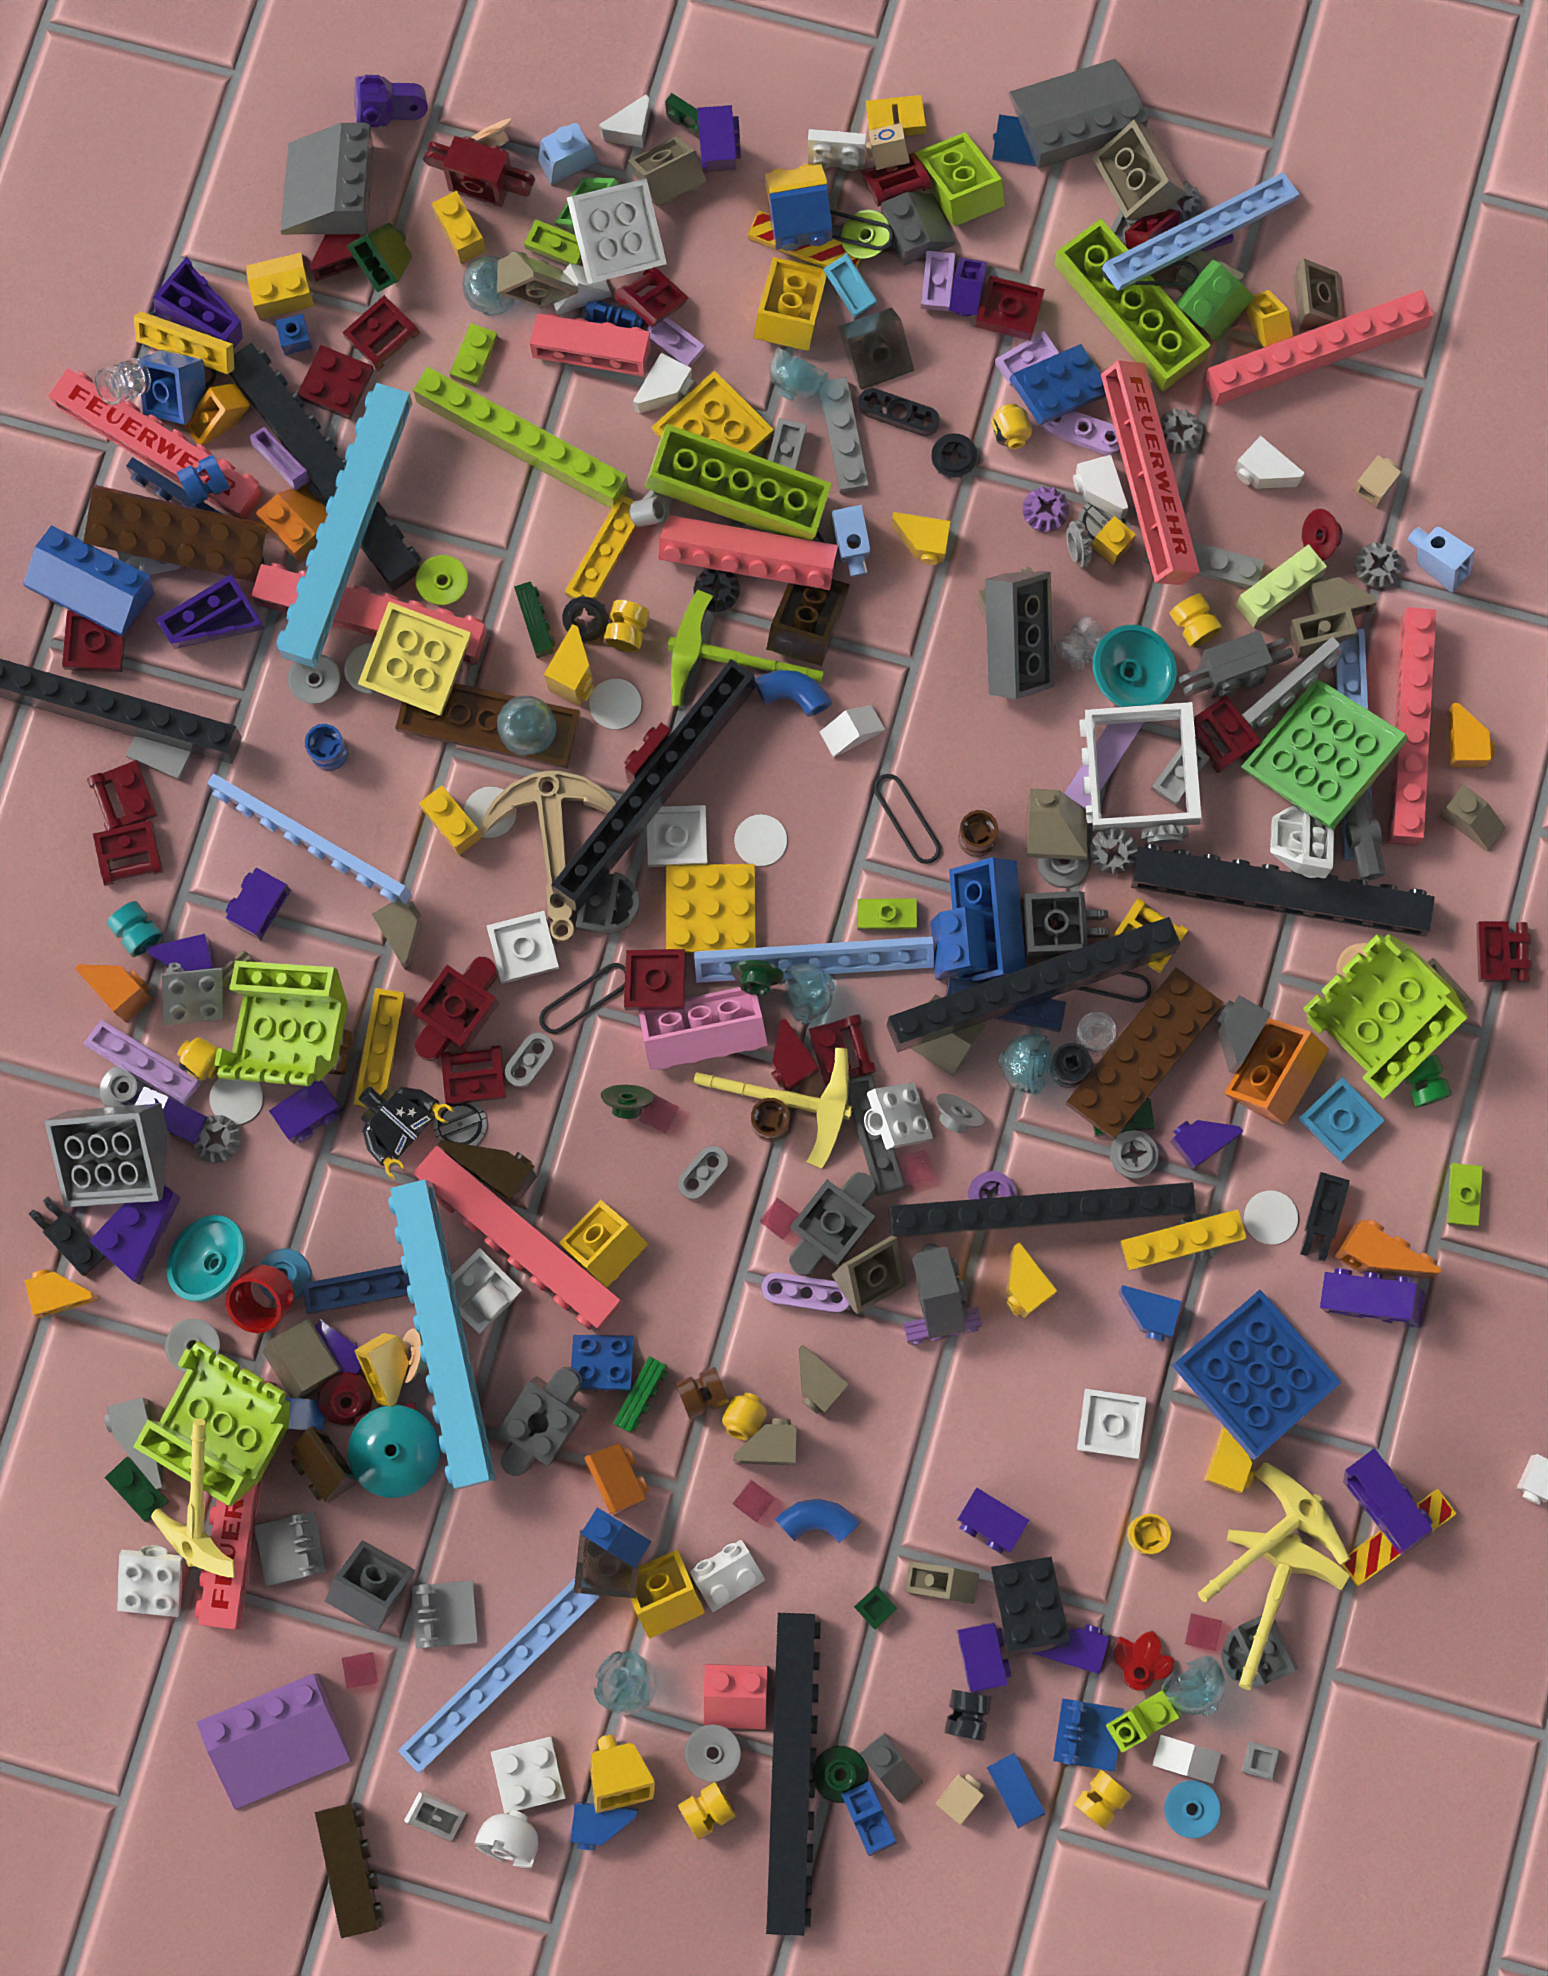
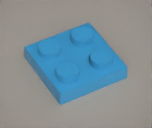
M1343 1077L1298 1118L1339 1162H1342L1385 1121Z

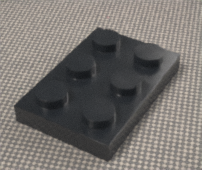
M1052 1556L992 1566L991 1573L1008 1656L1069 1647L1070 1639Z

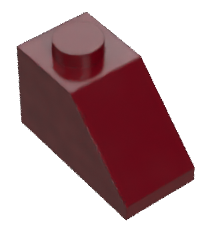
M1168 209L1164 212L1142 217L1125 231L1127 249L1130 250L1176 227L1180 219V211Z
M325 234L310 264L315 281L359 266L347 248L348 244L360 238L359 234Z
M784 1018L780 1021L772 1060L774 1071L771 1072V1075L780 1088L785 1085L790 1092L817 1074L819 1067L788 1021Z

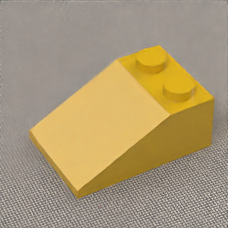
M773 257L757 313L753 339L809 351L827 279L824 268Z

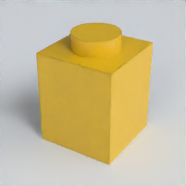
M1113 516L1095 536L1091 547L1114 565L1132 546L1136 534L1117 517Z

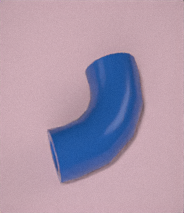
M777 670L755 678V687L766 705L780 699H791L803 708L807 717H811L826 710L832 704L829 695L818 682L799 671Z
M819 1498L799 1501L782 1511L775 1518V1521L794 1541L808 1531L821 1530L826 1531L840 1543L861 1523L854 1514L839 1503Z

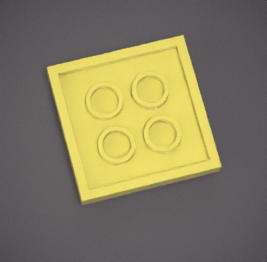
M389 602L358 685L442 716L473 633Z

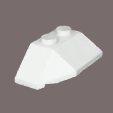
M1295 805L1273 816L1271 822L1270 853L1295 873L1309 878H1326L1333 867L1334 829L1331 830Z

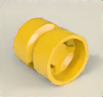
M1201 593L1183 600L1169 613L1176 626L1184 628L1182 635L1191 649L1213 639L1223 629L1217 617L1208 613L1210 606Z
M627 600L614 601L610 613V619L613 622L607 625L603 642L615 649L626 652L640 651L644 636L641 629L647 626L650 610L635 602Z
M1149 1513L1138 1516L1128 1526V1543L1132 1549L1140 1554L1150 1555L1159 1553L1170 1542V1526L1164 1518L1157 1514Z
M1100 1770L1090 1782L1092 1789L1090 1791L1084 1790L1073 1804L1103 1830H1106L1116 1818L1114 1811L1116 1809L1122 1810L1132 1795L1104 1771Z
M713 1782L703 1788L700 1797L697 1798L692 1795L678 1804L683 1817L698 1840L713 1832L715 1824L722 1826L736 1817L734 1810L717 1782Z

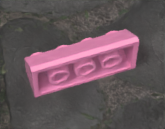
M740 987L685 998V1010H638L650 1071L667 1069L684 1063H696L713 1057H725L742 1051H754L768 1046L757 995L745 993Z

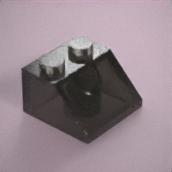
M892 307L838 326L846 356L861 390L914 371L902 320Z
M580 1530L574 1593L636 1599L641 1560L636 1568L583 1536L581 1534L582 1530Z

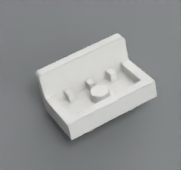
M742 1540L726 1545L720 1553L710 1559L700 1561L695 1568L690 1570L696 1586L712 1612H715L765 1581L763 1574Z

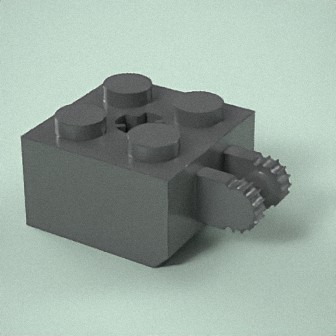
M1085 892L1025 893L1023 911L1026 959L1054 958L1088 946L1087 939L1110 936L1109 929L1087 928L1086 920H1104L1109 918L1108 910H1086ZM1052 920H1056L1057 924L1063 926V928L1060 927L1059 930H1053L1050 927Z
M933 1243L925 1247L923 1246L922 1252L917 1253L912 1260L918 1282V1297L929 1339L964 1332V1319L969 1318L966 1301L961 1300L966 1298L963 1281L959 1280V1277H955L960 1275L956 1257L950 1258L947 1246L939 1248Z

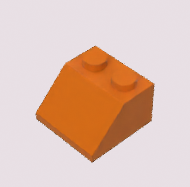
M305 485L297 490L291 488L277 493L256 512L260 522L268 525L267 530L299 564L308 557L310 550H315L318 542L316 540L318 527L321 523H325L328 515L326 507Z
M78 964L75 967V970L124 1022H127L152 1000L151 996L147 993L150 989L149 985L133 969L127 972L122 966Z
M618 1443L584 1457L611 1515L615 1516L647 1500L645 1493L649 1492V1489L642 1474L636 1477L632 1465L636 1464V1461L629 1447L623 1449L622 1445Z

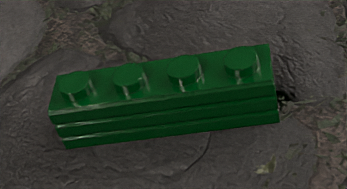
M531 581L514 586L536 658L553 654V647L556 645L553 636L549 637L547 630H550L548 620H544L542 616L545 611L543 604L538 603L537 597L540 596L537 586L533 587Z

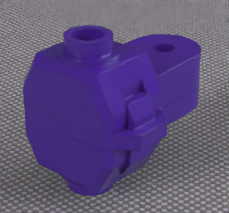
M365 74L355 78L354 107L356 123L366 122L370 127L387 126L391 120L421 119L428 111L426 92L419 84L391 83L380 75Z

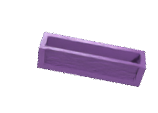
M265 427L250 436L252 447L294 490L309 482L307 470L300 465Z
M978 1306L968 1308L969 1318L964 1319L965 1330L968 1333L979 1331L978 1327L982 1326ZM924 1319L903 1323L907 1343L912 1342V1345H918L923 1343L924 1339L929 1338ZM960 1332L950 1334L949 1337L960 1335ZM942 1337L932 1338L930 1340L935 1341L942 1339Z

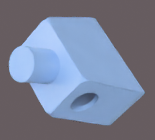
M578 123L558 128L555 133L544 137L540 143L538 162L551 185L599 162Z
M862 505L833 510L831 524L835 542L838 545L837 551L840 563L848 562L850 577L867 574L865 559L869 558L871 551ZM855 542L858 548L851 549L848 547V543Z
M1417 527L1408 537V542L1418 548L1417 564L1449 592L1453 593L1471 574L1475 549L1443 528L1435 527L1430 534H1427L1420 527Z

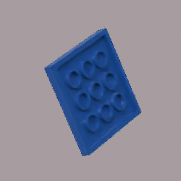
M1260 1289L1171 1365L1252 1460L1260 1456L1341 1384V1381Z

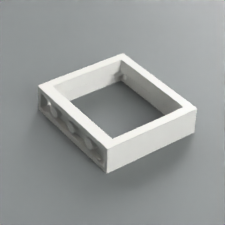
M1192 702L1085 710V719L1079 720L1080 737H1086L1087 748H1081L1082 765L1088 766L1089 776L1084 777L1085 795L1090 794L1091 805L1086 806L1087 823H1092L1093 832H1099L1108 828L1128 830L1171 824L1184 826L1200 825L1201 806ZM1180 719L1187 813L1102 819L1095 725Z

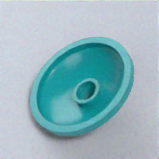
M1123 625L1111 630L1100 640L1093 656V673L1098 687L1108 700L1119 707L1160 705L1168 698L1174 688L1177 676L1174 655L1166 641L1147 627ZM1124 670L1129 672L1130 678L1125 676Z
M221 1215L205 1216L188 1225L175 1240L167 1260L166 1272L172 1290L178 1296L190 1302H206L223 1294L235 1282L245 1262L246 1239L241 1228L231 1219Z
M400 1405L392 1407L383 1406L365 1415L355 1426L348 1443V1462L356 1480L369 1492L386 1498H401L419 1491L434 1475L440 1459L439 1439L432 1424L418 1411ZM389 1445H395L397 1449L394 1456L386 1454V1448Z

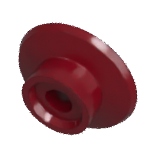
M1321 508L1315 509L1308 514L1303 523L1301 533L1303 546L1305 547L1309 544L1322 561L1328 559L1341 544L1343 537L1342 528L1329 511Z
M341 1372L332 1375L322 1384L318 1393V1406L323 1416L329 1421L340 1425L355 1423L354 1416L368 1413L373 1400L372 1390L368 1382L360 1375L351 1372ZM344 1397L351 1398V1401L348 1404H342L340 1402L341 1399Z

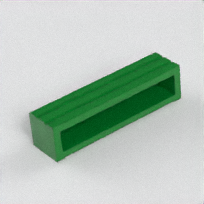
M649 1356L616 1417L614 1425L630 1434L632 1431H637L641 1423L639 1421L641 1414L645 1415L649 1409L650 1404H648L650 1397L654 1398L659 1390V1387H657L660 1380L663 1381L668 1373L666 1364Z

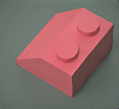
M705 1664L704 1726L714 1724L725 1728L766 1729L768 1666Z

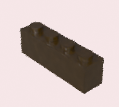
M356 1802L315 1812L341 1939L378 1930L382 1927L381 1921L385 1920V1913L382 1902L376 1901L374 1890L378 1889V1880L375 1870L370 1871L368 1858L372 1857L368 1838L363 1839L361 1827L365 1826L362 1808H357Z

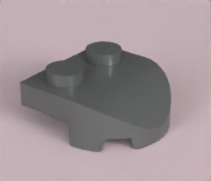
M618 872L608 874L578 912L576 929L602 934H616L625 930L633 922L639 909V894L629 878Z
M1262 1615L1239 1625L1226 1636L1227 1638L1221 1651V1659L1226 1672L1235 1681L1241 1680L1244 1671L1243 1667L1246 1665L1254 1641L1253 1637L1256 1635ZM1275 1619L1257 1670L1258 1674L1255 1675L1252 1687L1264 1686L1268 1682L1298 1669Z

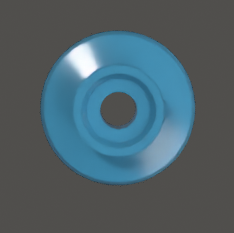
M293 1249L275 1250L269 1253L260 1264L273 1266L280 1271L284 1269L288 1271L287 1278L292 1283L295 1293L294 1300L303 1295L302 1283L311 1282V1268L307 1259ZM259 1284L261 1291L269 1299L275 1301L270 1291Z
M1189 1780L1181 1782L1171 1789L1165 1800L1164 1813L1169 1826L1177 1834L1186 1838H1200L1209 1834L1216 1827L1220 1818L1221 1807L1219 1799L1212 1788L1203 1782ZM1190 1803H1195L1197 1806V1811L1193 1815H1189L1186 1811V1807Z

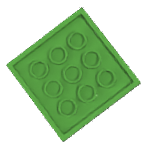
M1317 679L1313 685L1303 692L1241 768L1246 774L1333 830L1409 739L1404 732Z

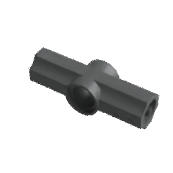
M1367 789L1346 814L1347 824L1345 827L1347 843L1350 850L1353 849L1359 880L1365 881L1377 879L1386 874L1380 848L1382 842L1381 828L1378 820L1374 819Z

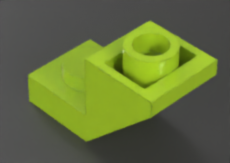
M1164 1688L1106 1724V1727L1123 1753L1149 1738L1153 1732L1180 1718L1182 1714L1167 1689Z

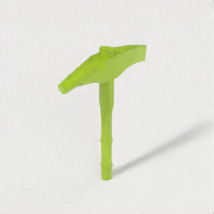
M697 590L691 599L677 636L670 637L668 642V651L673 652L671 668L673 707H684V692L687 679L699 658L726 664L732 659L741 666L769 672L777 670L799 671L820 683L824 671L811 669L808 666L807 668L777 660L751 656L731 649L703 644L701 640L702 619L713 595Z

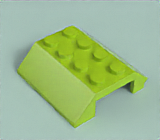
M1376 934L1363 948L1367 956L1358 953L1342 969L1346 977L1338 973L1322 989L1326 997L1317 994L1303 1010L1308 1014L1306 1022L1318 1034L1326 1030L1367 1071L1362 1078L1382 1099H1385L1469 1016L1455 990L1410 945L1390 934L1385 938Z
M235 961L229 990L243 995L232 1052L223 1048H217L214 1066L219 1067L218 1078L238 1080L240 1078L242 1081L263 1082L265 1080L266 1083L288 1084L290 1082L291 1085L310 1086L314 1081H321L337 1064L348 1009L338 969L324 966Z
M197 1341L191 1349H185L177 1364L182 1368H186L187 1371L160 1422L147 1420L133 1448L191 1482L190 1465L192 1461L191 1436L193 1421L195 1419L205 1420V1435L207 1438L205 1440L204 1464L206 1467L204 1469L203 1490L226 1505L232 1506L261 1480L289 1427L290 1402L285 1400V1391L269 1382L264 1385L263 1378L246 1368L240 1370L239 1364L222 1354L216 1356V1350Z

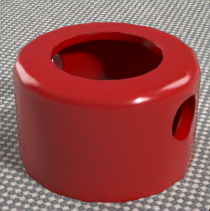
M256 1265L246 1270L230 1285L226 1292L225 1306L228 1315L237 1326L247 1332L265 1333L274 1328L290 1312L294 1305L295 1293L292 1283L283 1272L273 1266ZM252 1282L259 1283L267 1288L274 1296L277 1307L268 1308L257 1303L251 1292ZM237 1292H238V1301H236V1293H237Z

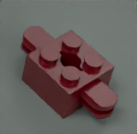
M454 135L450 147L431 141L427 147L428 151L425 152L423 157L424 162L428 166L444 171L449 191L454 192L457 190L458 194L499 207L503 206L508 192L524 197L530 196L531 187L536 180L530 172L511 167L509 154L503 148L496 145L489 147L467 136L461 138Z
M481 956L475 958L463 975L447 964L412 1013L415 1018L426 1026L414 1044L416 1052L423 1060L436 1061L450 1043L465 1052L498 1007L499 1002L496 997L487 992L498 975L497 968L491 959Z

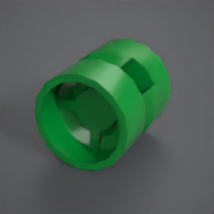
M1438 1055L1427 1057L1405 1078L1406 1084H1410L1413 1087L1410 1095L1415 1108L1438 1102L1453 1095L1448 1080L1441 1077V1073L1444 1070Z

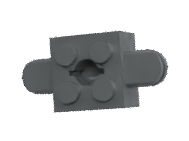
M1258 630L1204 650L1198 669L1182 675L1178 680L1181 686H1186L1183 689L1186 697L1207 690L1210 698L1219 696L1221 699L1226 695L1228 697L1232 696L1237 692L1236 689L1247 686L1248 689L1261 685L1271 666L1289 660L1294 656L1292 648L1285 649L1290 645L1287 638L1265 644L1262 634Z
M861 1172L855 1173L841 1189L827 1179L790 1226V1232L801 1239L790 1254L789 1259L790 1266L795 1273L802 1276L812 1274L824 1258L838 1268L875 1221V1216L864 1208L875 1193V1183L870 1175Z
M563 1367L553 1374L548 1383L536 1376L525 1386L497 1433L511 1441L501 1457V1466L507 1474L520 1476L526 1473L535 1459H538L546 1466H549L557 1459L587 1411L586 1408L573 1400L582 1386V1377L576 1369Z

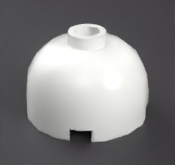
M510 1810L509 1815L500 1813L488 1818L480 1828L474 1845H477L476 1848L498 1861L504 1862V1859L514 1861L513 1866L532 1868L539 1842L535 1828L526 1822L528 1817L521 1812Z

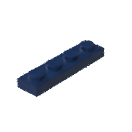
M134 457L126 465L131 474L130 479L141 488L148 486L155 490L154 495L160 500L172 501L176 504L222 514L205 502L193 506L183 488Z
M950 977L945 996L980 983ZM1050 998L994 1019L1060 1032L1066 1002Z
M402 1265L302 1283L306 1313L313 1314L408 1296L407 1286L411 1284L409 1275L404 1273Z

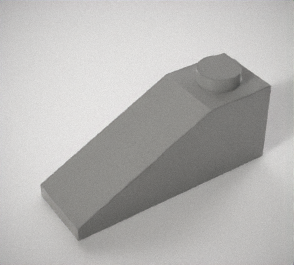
M142 1397L107 1406L108 1414L105 1415V1424L108 1432H112L116 1441L155 1489H168L163 1465L133 1448L147 1420L153 1421L149 1399Z

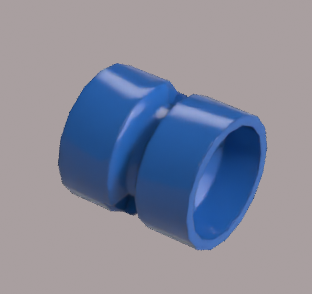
M213 454L198 461V467L196 468L190 465L176 472L193 506L207 500L209 493L217 495L230 489ZM209 475L211 480L203 484L200 477Z
M318 724L308 731L305 737V748L313 763L319 769L325 771H334L342 767L348 757V747L340 731L329 724Z

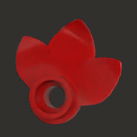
M1149 1631L1142 1634L1135 1643L1123 1637H1118L1115 1642L1113 1654L1115 1663L1124 1670V1681L1132 1690L1144 1691L1152 1685L1153 1681L1163 1680L1171 1673L1174 1666V1658L1161 1655V1642L1155 1632ZM1134 1671H1143L1145 1678H1136L1134 1675Z

